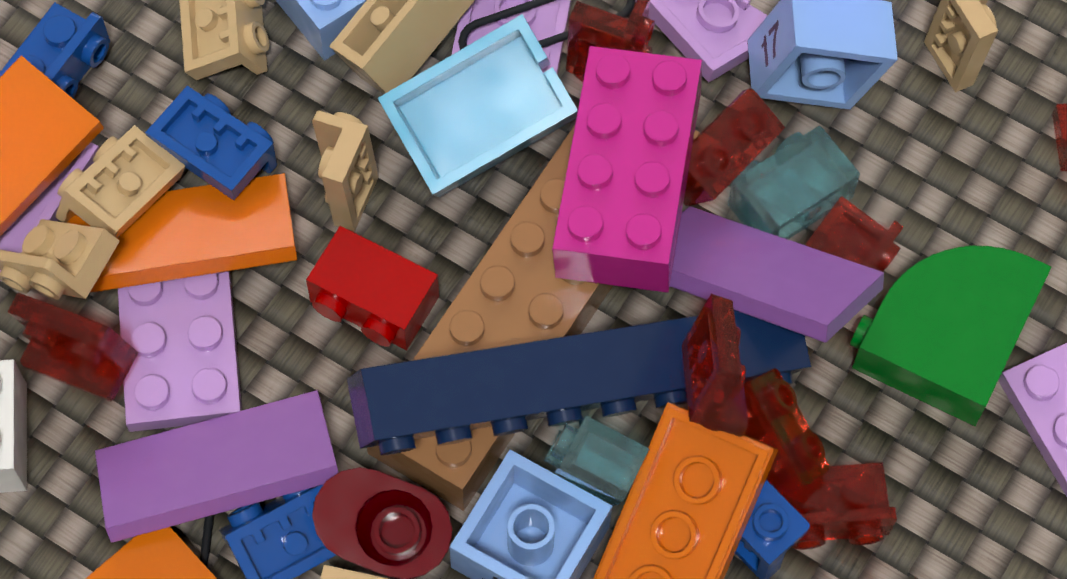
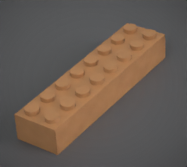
M575 125L413 360L579 335L583 332L613 285L555 278L552 248ZM696 130L694 133L689 170L695 163L700 134V132ZM492 427L471 430L473 439L460 443L438 446L436 436L415 439L416 449L402 453L380 455L379 446L368 447L367 452L372 457L464 511L515 433L494 436Z

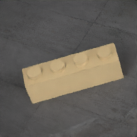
M366 0L329 47L362 80L385 94L415 75L475 0Z

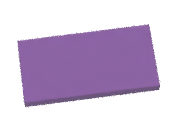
M691 206L681 214L670 287L824 343L831 339L883 290L884 272Z
M318 390L95 450L105 529L111 543L320 486L339 473Z

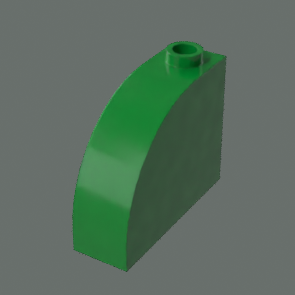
M992 246L952 248L919 261L901 275L889 289L874 319L863 315L850 342V346L859 349L852 369L970 425L976 426L1050 272L1051 266L1022 253Z

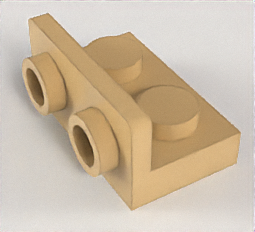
M179 0L184 71L186 74L197 81L241 64L256 75L267 72L266 51L269 49V38L264 28L262 5L265 3V0Z
M941 0L924 40L926 47L955 92L974 85L998 33L995 17L991 9L986 5L988 0Z
M316 111L312 123L322 157L318 176L322 179L325 188V202L329 204L334 226H342L355 232L379 178L369 129L367 125H364L358 118L350 114L337 112L332 115Z
M134 125L119 140L114 136L107 139L96 152L93 158L94 163L84 172L77 168L67 176L57 192L62 198L55 217L61 222L67 223L76 214L91 227L104 228L114 237L118 238L181 178L185 165Z
M41 219L39 224L25 237L21 253L0 250V280L14 290L28 294L30 289H35L55 300H59L62 295L86 299L120 241L104 228Z

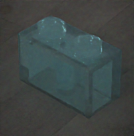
M819 125L805 135L801 132L792 134L777 147L774 155L760 163L758 160H753L742 166L732 178L727 205L742 224L790 239L853 198L860 173Z
M585 416L573 427L566 424L562 431L559 430L543 461L552 465L549 470L550 472L614 507L624 501L649 448Z

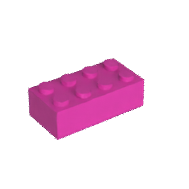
M590 46L552 248L555 278L669 293L701 97L702 60Z

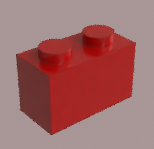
M339 226L306 279L310 302H312L313 308L322 316L335 322H341L342 319H345L361 327L362 333L371 341L384 347H389L392 343L406 351L439 298L438 274L342 226Z

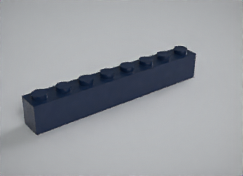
M731 310L363 368L348 377L347 383L360 449L379 446L380 455H391L416 449L415 439L436 436L437 445L442 446L473 439L471 430L492 427L494 436H502L528 430L527 420L547 417L548 426L554 427L583 420L582 411L601 408L602 416L605 418L637 411L635 402L654 399L656 408H665L667 402L676 405L690 402L688 393L706 390L708 399L711 400L742 393L740 384L758 381L760 391L781 388L793 384L792 374L810 368L811 363L804 335L742 312Z

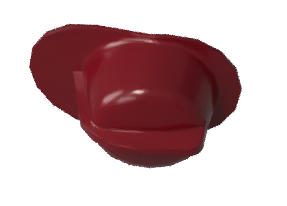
M358 467L340 471L328 479L315 497L312 517L316 534L329 551L346 561L388 577L411 579L424 576L440 565L449 550L453 532L449 512L438 497L419 486L377 470Z

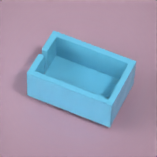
M523 14L378 97L379 102L434 196L440 198L577 118L578 110L554 68L552 67L544 73L542 72V69L550 65V62Z

